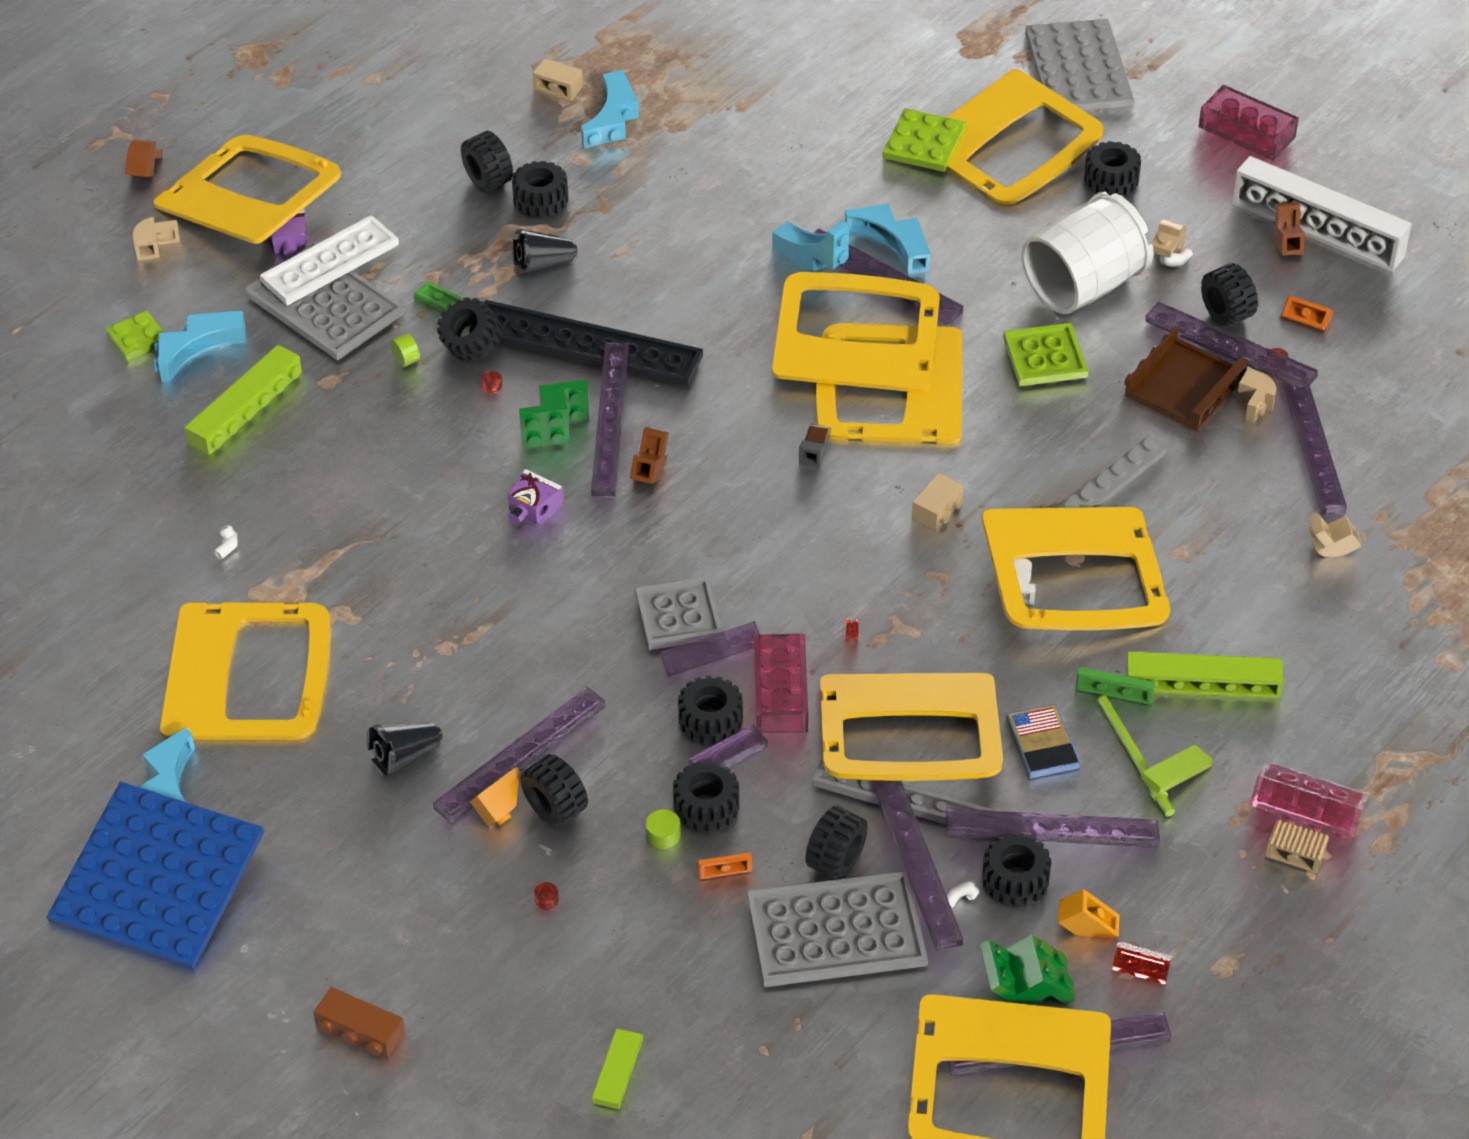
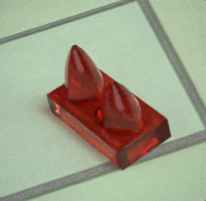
M1118 941L1112 970L1165 985L1172 956L1163 954L1161 951L1156 952L1142 948L1136 942L1124 943Z

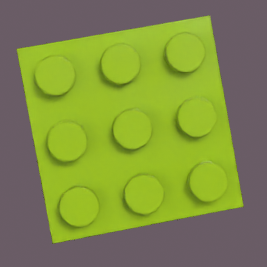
M904 108L882 152L883 158L945 172L966 129V121Z
M1072 323L1004 331L1003 339L1019 386L1088 378L1089 370Z

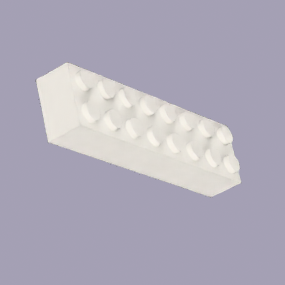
M1249 156L1237 170L1233 205L1275 222L1276 204L1298 202L1301 205L1300 227L1306 236L1391 272L1395 270L1405 257L1412 223L1252 156Z

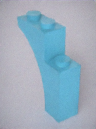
M623 70L602 74L603 91L607 100L597 116L581 125L584 148L626 139L625 121L639 118L638 100Z
M889 204L845 210V222L849 224V233L874 238L890 247L900 257L908 274L930 271L931 253L917 218L895 221Z
M842 220L828 230L826 234H816L805 231L787 221L772 232V249L809 272H815L825 265L835 269L840 264L846 262L849 256V224Z
M243 310L187 315V324L183 325V331L159 333V343H155V354L158 359L154 360L155 372L160 373L161 381L171 382L176 372L187 361L207 350L225 345L246 343V325Z
M187 728L174 733L162 743L142 754L146 771L153 778L146 780L139 786L140 788L186 802L179 791L180 777L185 763L196 750L192 733Z

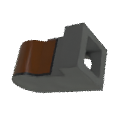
M810 424L807 435L799 446V464L820 468L830 438V427ZM808 453L817 454V459H809L806 455Z

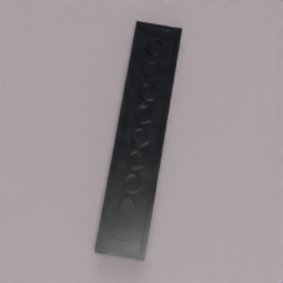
M485 300L484 302L500 322L501 336H497L500 340L499 344L687 387L703 357L702 348L490 300ZM477 323L471 325L469 334L474 331Z

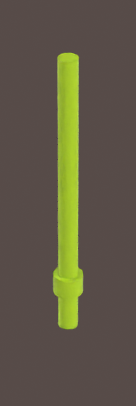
M1101 696L1098 699L1099 705L1140 774H1142L1143 771L1149 769L1147 763L1107 696ZM1149 787L1150 796L1154 802L1159 804L1165 816L1173 815L1175 810L1167 798L1168 793L1164 791L1158 795Z

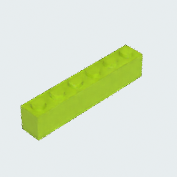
M280 345L273 348L184 427L187 443L207 455L220 448L240 427L251 420L259 410L265 407L278 393L282 392L288 384L299 377L302 373L300 356Z
M1128 652L1126 676L1155 682L1154 693L1281 698L1284 684L1282 658Z

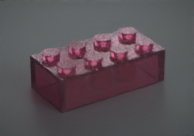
M1223 84L1201 106L1198 127L1274 161L1296 138L1299 117Z
M805 634L754 635L756 734L808 733Z
M1267 761L1257 777L1249 805L1254 806L1257 811L1269 814L1272 812L1279 814L1286 821H1300L1306 823L1311 829H1325L1333 832V835L1338 838L1353 839L1361 824L1370 794Z

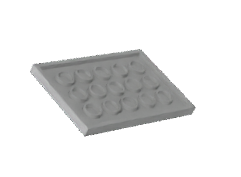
M1108 19L1026 25V37L1041 84L1082 110L1133 106L1134 98Z
M313 243L310 244L309 246H307L306 248H304L303 250H301L300 252H298V253L295 254L294 256H296V255H298V254L304 252L305 250H307V249H309V248H311V247H313V246H315V245H314ZM354 271L344 274L288 306L261 282V279H258L244 289L245 296L337 361L406 313L405 306Z
M908 871L747 891L764 987L928 966L927 953Z

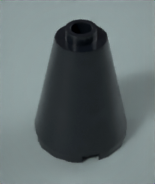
M518 229L515 234H518V239H513L514 265H519L520 270H516L519 275L572 262L574 257L577 256V245L573 243L572 239L524 229Z
M433 722L376 724L368 729L366 736L368 751L373 749L375 758H372L371 761L382 776L392 775L437 748L442 740V731Z

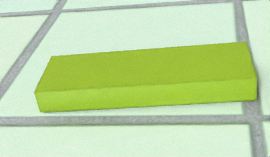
M1193 745L1143 771L1140 779L1159 795L1210 768L1214 760L1198 746Z
M616 1028L592 1096V1104L620 1110L644 1040L643 1034Z

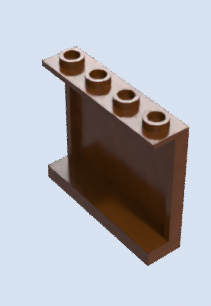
M1175 326L1170 333L1164 335L1158 346H1154L1151 349L1149 356L1139 362L1137 369L1127 375L1124 381L1126 386L1125 396L1198 432L1239 386V382L1247 371L1249 361L1240 357L1234 365L1179 339V327Z

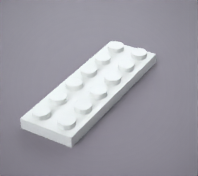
M370 215L260 275V279L271 292L288 306L399 245L398 238L375 217Z

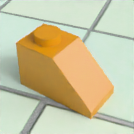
M517 766L470 801L488 827L495 822L500 826L512 817L509 812L517 804L520 774Z
M1085 889L1059 900L1058 923L1074 935L1107 939L1119 937L1120 915Z

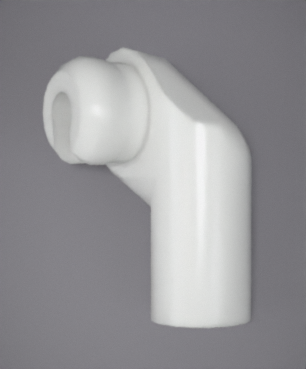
M1184 248L1179 254L1173 253L1171 258L1161 255L1160 263L1163 266L1180 268L1193 256V253L1189 248Z
M229 525L224 526L220 530L222 544L213 551L219 560L225 558L238 546L237 533Z
M965 881L952 886L940 902V905L943 909L951 911L957 901L964 895L969 900L976 898L979 894V889L974 886L975 883L972 881Z

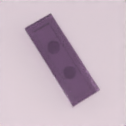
M753 724L688 758L689 765L692 767L693 763L699 762V764H704V761H710V764L717 762L721 763L722 768L725 766L729 768L768 747V740Z

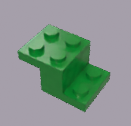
M586 379L539 385L540 406L519 409L523 449L570 443L569 422L589 419Z
M1031 934L1007 949L991 940L980 944L991 991L1009 1002L1034 1005L1050 995L1066 1005L1075 1000L1073 993L1074 983L1067 969L1068 960L1062 951L1051 947L1046 941H1042Z

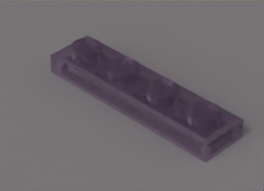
M753 621L662 651L660 656L667 676L671 677L761 647L764 644L756 622Z

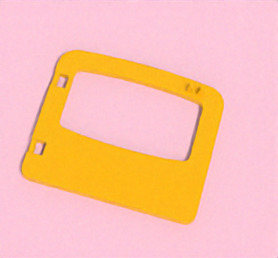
M1014 69L947 116L948 118L966 121V129L946 169L975 189L985 193L993 201L1002 205L1016 204L1049 183L1086 154L1092 146L1102 139L1104 128L1102 123L1023 71ZM1039 106L1047 107L1082 130L1057 155L1011 186L1001 185L966 161L1000 131ZM987 183V184H989L990 186H992L993 188H992L991 190H989V189H987L986 187H984L983 185H985V184Z
M240 135L227 141L217 152L199 163L175 182V185L170 189L165 190L156 197L153 202L158 210L241 240L258 244L266 240L340 178L341 171L336 163L299 148L257 136ZM240 151H250L270 156L319 175L286 203L281 205L249 198L204 180Z
M797 272L791 274L786 278L783 288L772 374L778 379L925 393L931 388L940 301L939 293L928 284L884 277L824 272ZM805 290L849 291L918 301L920 303L917 341L914 344H878L801 334L797 331L801 294ZM925 310H932V317L924 316ZM919 363L927 364V371L918 370Z
M837 323L828 326L823 331L822 338L914 344L917 341L918 326ZM937 326L931 388L925 393L907 392L906 410L902 423L840 422L837 419L835 384L816 383L818 425L830 427L829 439L834 440L859 439L862 441L958 443L961 440L962 331L957 327ZM919 363L918 370L927 371V364ZM848 430L863 431V434L848 433ZM922 433H936V436H922Z
M1138 508L987 509L983 512L981 521L1004 612L1012 624L1024 629L1114 630L1158 626L1167 621L1170 615L1169 600L1165 594L1164 583L1151 539L1147 533L1143 513ZM1134 530H1140L1142 538H1136ZM1057 555L1130 557L1136 562L1148 605L1128 609L1094 611L1030 609L1024 604L1013 560ZM1151 589H1158L1160 597H1153Z
M190 602L182 605L179 610L160 724L162 737L168 739L171 735L178 733L184 728H187L192 733L193 740H298L310 736L317 728L326 689L330 656V614L328 610L317 603L222 602V604H207V602ZM207 610H221L220 614H207ZM284 610H298V614H284ZM306 622L309 624L307 671L301 703L295 718L290 720H232L226 717L229 669L235 640L242 623Z
M988 673L827 674L821 677L823 766L830 775L841 779L928 781L985 778L994 776L1002 770L1003 752L995 683L992 675ZM827 696H836V700H827ZM905 715L974 718L978 723L981 756L977 759L936 762L849 760L844 755L843 721L849 718ZM829 747H838L839 752H830Z
M933 994L924 996L919 1006L908 1121L909 1138L995 1139L936 1128L932 1123L937 1064L941 1061H983L1039 1067L1081 1076L1084 1079L1081 1139H1105L1111 1020L1109 1016L1105 1013ZM925 1023L935 1024L934 1036L924 1035ZM918 1101L928 1102L927 1114L917 1113Z

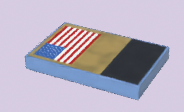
M1056 704L1007 713L1006 720L1029 779L1080 769V761Z

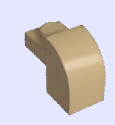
M151 217L136 225L133 230V240L137 261L160 258L159 245L181 242L177 220L155 223L154 217Z
M1165 219L1161 220L1158 232L1150 243L1153 245V252L1171 258L1173 253L1179 254L1185 244L1186 226Z
M1250 368L1247 369L1239 382L1237 400L1248 403L1245 421L1254 424L1258 416H1263L1265 410L1272 412L1276 385L1269 376Z
M1318 512L1309 516L1312 525L1309 531L1318 554L1325 557L1343 556L1362 547L1356 528L1346 516L1329 525Z

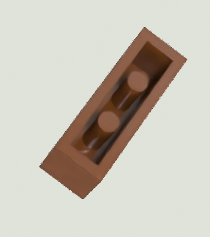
M330 987L313 1011L316 1027L322 1033L327 1035L333 1034L349 1045H358L374 1056L380 1055L389 1059L405 1035L402 1017L333 987Z

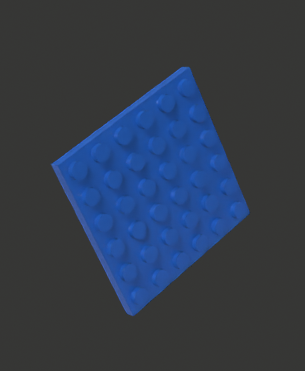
M120 781L46 917L51 923L194 970L265 831L262 826Z

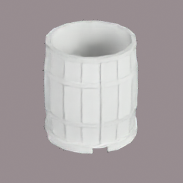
M1105 191L1094 195L1089 202L1063 214L1029 237L1022 244L1021 260L1027 280L1039 299L1050 309L1060 314H1070L1121 286L1130 277L1138 276L1145 272L1152 264L1153 245H1148L1145 233L1148 232V229L1135 207L1121 195L1114 193L1110 196Z

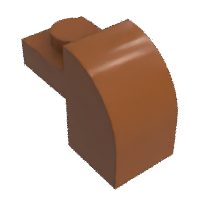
M133 139L127 152L125 175L154 176L155 159L162 158L163 149H156V141Z
M1298 202L1276 204L1273 237L1275 246L1282 256L1304 254L1305 232L1300 227L1301 205Z
M648 427L643 429L640 451L633 456L630 479L650 484L658 481L667 460L668 454L665 452L669 432Z

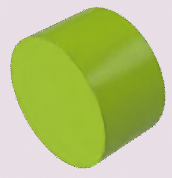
M409 333L390 341L393 356L402 368L420 360L417 344Z
M660 809L652 812L647 817L646 838L653 847L668 849L679 842L681 837L680 818L675 812Z

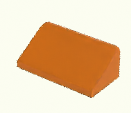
M1289 295L1280 316L1325 331L1333 316V310Z
M749 852L698 860L696 862L699 879H708L751 872L752 854Z

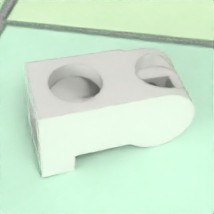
M1026 558L1015 559L1013 562L1025 606H1034L1035 584H1029L1032 563Z

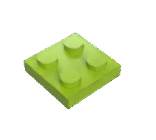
M147 310L106 328L107 336L127 362L155 350V343H159V333H164Z

